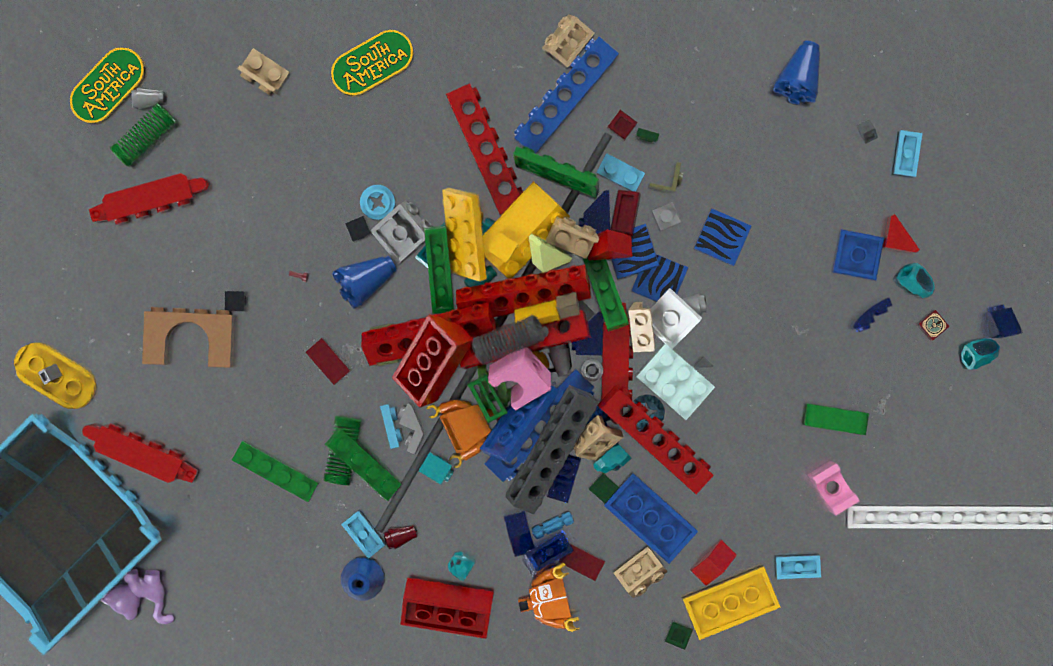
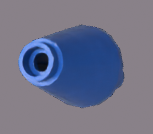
M803 41L775 82L773 91L788 97L790 103L800 104L801 101L814 103L816 101L820 65V46L817 43Z
M387 256L340 267L333 271L332 275L335 281L340 283L342 287L339 290L342 298L345 301L348 300L351 307L355 309L373 295L397 270L392 259Z
M367 557L352 559L344 567L341 574V585L344 592L349 597L358 601H367L374 598L381 591L384 584V573L381 565ZM361 580L363 582V587L359 586L357 588L355 581Z

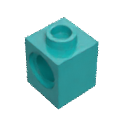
M432 451L429 452L419 469V472L440 485L443 480L448 482L454 471L451 470L453 464Z

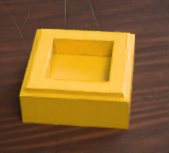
M500 232L488 251L507 263L519 244Z

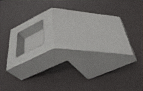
M408 403L406 407H401L397 418L401 419L400 425L415 430L414 434L409 433L405 445L408 446L407 451L415 454L424 431L413 404Z

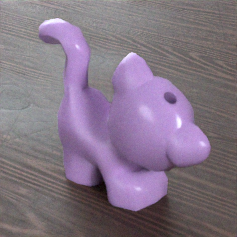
M132 569L124 577L125 582L128 584H118L101 599L102 602L109 605L115 612L123 614L127 620L132 621L137 616L140 597H145L155 603L152 616L158 623L169 624L174 621L172 615L162 616L161 614L164 607L165 592L160 582V572L158 570H146L144 578H141L138 575V570Z

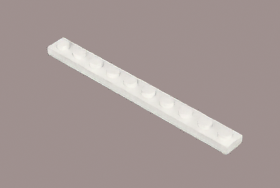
M851 506L847 509V528L1053 529V507Z

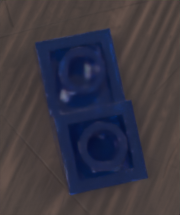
M890 297L872 304L860 313L850 325L851 330L858 329V332L871 328L870 324L875 322L872 313L878 316L888 312L887 308L893 306Z
M568 455L563 468L554 479L547 497L568 503L581 458Z

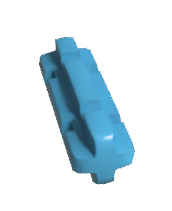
M563 513L560 518L557 516L542 523V526L537 525L533 527L534 537L540 539L546 533L549 535L562 529L565 524L566 526L573 524L574 519L571 513Z

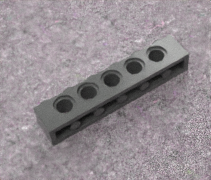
M571 385L568 386L505 496L513 507L535 514L538 507L541 506L547 491L552 487L554 479L563 468L566 458L573 450L577 439L596 410L599 402L590 393Z

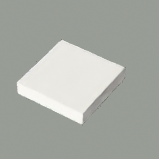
M670 288L650 308L654 334L671 349L702 319Z

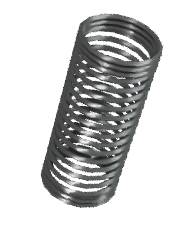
M530 315L524 320L517 321V323H510V325L503 326L499 330H492V333H485L481 337L473 338V348L478 360L482 364H487L499 357L502 358V356L509 355L517 350L520 351L524 347L527 348L531 344L534 345L544 341V333L537 317ZM523 323L525 324L526 330L529 334V338L527 336Z

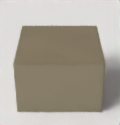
M576 292L556 297L560 319L580 314Z

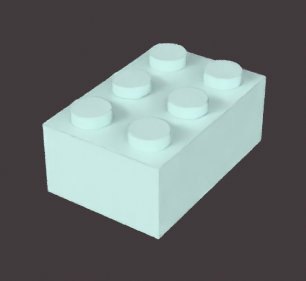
M665 343L636 375L642 383L685 420L691 416L715 388L714 385Z

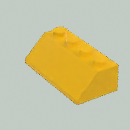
M533 181L483 234L484 256L507 278H513L532 258L529 243L530 234L546 241L556 217L564 219V217L569 218L570 216ZM500 232L519 244L507 263L488 251Z

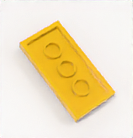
M446 188L442 192L451 273L476 281H483L487 278L479 196L469 192Z
M764 566L682 598L699 640L781 608Z

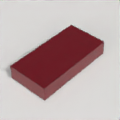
M618 190L611 231L633 236L641 197L640 192Z
M323 338L305 352L333 385L351 371Z
M567 541L556 560L596 581L605 563L604 560Z

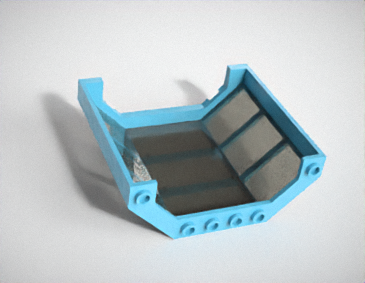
M36 413L30 415L0 445V595L23 617L27 624H32V636L28 640L45 655L162 539L159 536L160 532L152 525L141 506L136 502L137 497L130 490L125 491L121 487L122 482L114 474L110 475L105 470V464L99 459L95 460L90 455L91 451L83 443L79 444L51 424L43 414L39 415Z

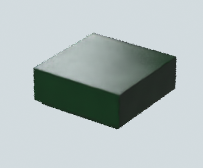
M638 128L635 137L655 144L658 141L659 134Z
M602 473L588 489L605 504L618 490L619 486Z
M672 620L664 641L685 650L693 629Z

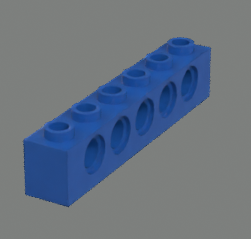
M600 37L596 41L593 38L584 48L586 53L582 57L578 55L570 64L572 67L568 74L564 72L558 78L556 83L559 85L555 90L549 89L542 98L544 103L539 108L535 106L528 114L530 117L529 121L526 124L521 123L514 131L516 134L514 140L521 146L531 148L537 154L619 56V53ZM591 56L597 57L599 65L590 67L587 64V59ZM576 73H581L585 76V81L582 84H576L573 81V76ZM568 90L571 93V98L563 101L558 96L559 92ZM547 107H554L557 110V115L553 118L547 117L544 113ZM535 123H539L543 127L542 133L538 135L533 134L530 130L531 126Z
M575 369L556 388L559 392L540 421L548 423L552 416L550 408L553 405H558L569 385L586 391L592 396L594 395L592 390L595 387ZM535 428L530 434L532 440L531 447L526 449L521 447L517 454V461L514 464H508L492 456L484 464L502 482L506 479L511 481L518 473L516 470L521 463H525L541 433L537 432Z

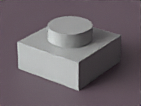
M673 202L652 210L660 231L681 222Z

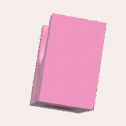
M528 347L510 353L489 365V383L493 387L505 381L518 383L511 388V406L515 410L551 390V372Z
M830 460L809 473L808 477L829 511L834 515H838L860 500L847 485L837 463ZM835 481L837 489L829 493L827 491V484Z

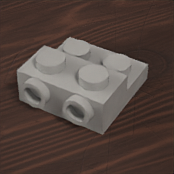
M407 201L400 203L370 230L397 264L401 263L425 242L424 228L432 227L429 221L426 219L422 220L418 216V208L413 203H408Z

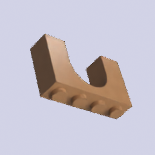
M151 307V312L144 311L142 364L168 365L169 338L171 333L180 324L192 322L202 327L208 336V367H233L235 315H229V310H216V314H208L206 309H194V313H186V309L173 308L172 312H164V308Z

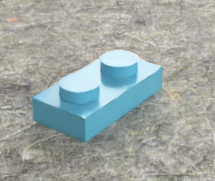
M899 131L893 174L916 177L923 133Z
M607 153L596 172L604 178L636 192L645 175L644 172Z
M390 404L382 405L380 408L390 449L400 447L403 437L400 428L396 429L394 421L398 420L395 407L391 408Z
M357 511L341 524L368 559L386 545L360 511Z
M820 555L775 557L776 579L821 578Z

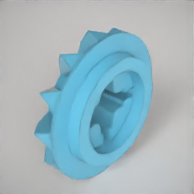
M383 185L368 187L360 198V207L363 213L375 220L386 217L395 206L393 193ZM383 194L381 202L386 207L377 206L372 211L374 203L370 196L378 199Z
M642 395L634 400L635 404L640 402L645 406V403H647L650 410H657V412L650 414L651 419L656 416L661 422L663 421L665 409L657 397ZM640 420L637 423V427L643 429L646 425V420Z

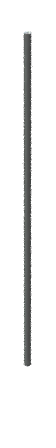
M606 132L603 134L582 170L583 173L584 171H593L612 138L610 134ZM571 189L562 205L567 214L580 193ZM532 258L521 277L533 274L536 266L532 263ZM508 315L497 317L495 320L496 329L499 330L503 326ZM477 366L466 370L449 401L460 400L468 386L467 384L470 383ZM440 417L401 482L402 485L397 489L375 529L381 533L384 531L442 431L444 425Z

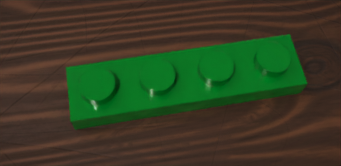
M446 226L424 228L432 314L450 312L454 310Z
M588 257L587 259L583 258L608 332L629 325L607 260H588Z
M338 428L324 444L384 500L389 501L402 485L342 429Z
M245 441L241 442L232 458V461L306 502L310 501L319 484L316 480Z

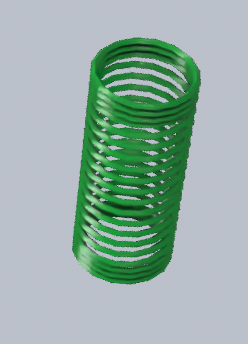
M156 103L152 110L161 120L151 110L149 112L161 126L148 113L146 115L155 125L143 115V118L156 132L142 118L140 120L151 132L140 121H137V123L150 137L136 123L134 125L146 138L134 126H132V129L144 142L129 129L142 145L126 131V134L139 148L125 134H123L125 139L123 137H120V139L133 153L120 140H117L118 143L115 142L110 147L111 151L127 167L132 166L133 161L136 162V159H139L142 153L145 154V151H148L147 148H150V145L153 146V143H156L159 137L162 138V135H165L164 132H167V129L170 130V127L176 124L173 117L159 103ZM128 142H129L137 151H135V150L128 144ZM123 148H124L132 157H130V156L123 150Z
M335 416L333 425L350 428L342 430L350 432L346 434L353 437L352 439L356 443H359L357 441L359 437L357 436L360 434L357 432L361 431L358 428H361L362 421ZM328 454L330 457L338 458L336 455ZM327 458L330 461L342 462L339 459ZM326 462L330 465L346 467L339 468L326 465V468L346 472L325 469L326 472L345 476L324 473L323 481L338 485H351L352 470L347 465Z

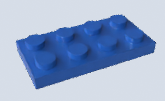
M551 386V390L517 410L510 403L506 409L508 413L499 419L480 447V450L487 455L511 463L525 441L530 437L537 423L542 419L548 407L553 403L559 391L554 386Z
M634 473L625 480L604 504L611 513L668 564L672 562L698 532Z

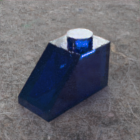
M605 190L583 213V218H579V226H590L596 230L595 233L597 234L610 230L609 190Z
M1004 304L993 306L991 307L992 311L986 312L991 338H1004L1022 333L1012 307L1005 308Z
M597 312L588 321L591 338L572 342V350L576 351V355L602 356L603 315L602 312Z
M519 510L504 514V521L514 556L517 557L536 552L526 511Z
M560 533L526 552L522 561L534 579L545 570L553 568L574 550L564 534Z

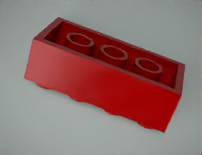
M430 314L424 321L392 379L419 408L437 402L474 339L459 324Z
M407 578L400 625L486 639L494 592L485 589H474L441 582Z

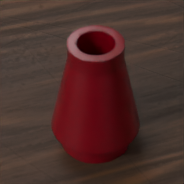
M413 525L388 529V532L383 533L388 549L394 548V550L417 538Z

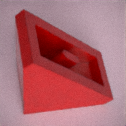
M895 214L889 216L883 248L917 253L920 249Z
M605 230L597 234L599 241L598 243L594 242L588 254V260L633 257L632 237L628 234Z
M720 540L691 571L707 586L724 573L737 555Z

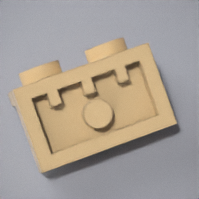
M568 14L559 21L556 31L546 38L542 49L550 53L565 67H569L594 35V32L577 17Z
M254 48L242 66L239 65L237 68L242 72L240 74L242 78L250 83L252 80L260 84L258 88L268 95L271 92L277 95L290 75L289 71Z
M556 217L546 242L587 259L594 242L598 243L599 237L595 233L596 230L590 226L584 225L581 227L568 217H564V219Z
M634 302L628 310L633 352L654 351L655 340L651 309L643 308L642 302Z
M597 415L585 426L584 431L577 439L574 446L576 456L596 461L623 438L622 431L606 427L602 416Z
M646 547L616 570L614 575L632 598L643 595L647 591V587L652 583L661 581L667 570L651 549Z

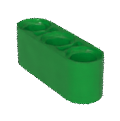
M807 404L803 425L866 435L870 413Z

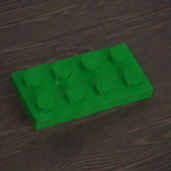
M516 147L513 156L517 168L597 198L600 191L599 178H596L594 173L590 171H584L583 173L576 170V167L572 164L555 162L553 157L535 154V151L531 148Z

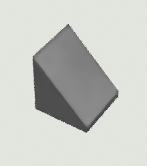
M869 119L857 125L865 143L878 138L876 129Z
M702 356L693 368L713 367L714 365Z
M57 364L38 372L44 385L62 376Z

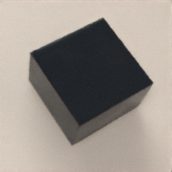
M364 216L345 223L353 242L372 235Z
M225 291V310L246 311V292Z

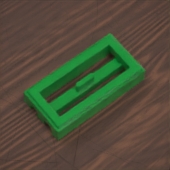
M487 374L467 384L488 423L508 413L497 391L489 383ZM483 381H486L501 409L499 413L482 384ZM477 384L494 414L491 417L474 388Z

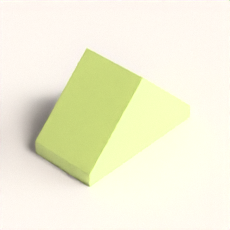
M530 234L529 243L532 263L543 273L572 260V257L563 249Z

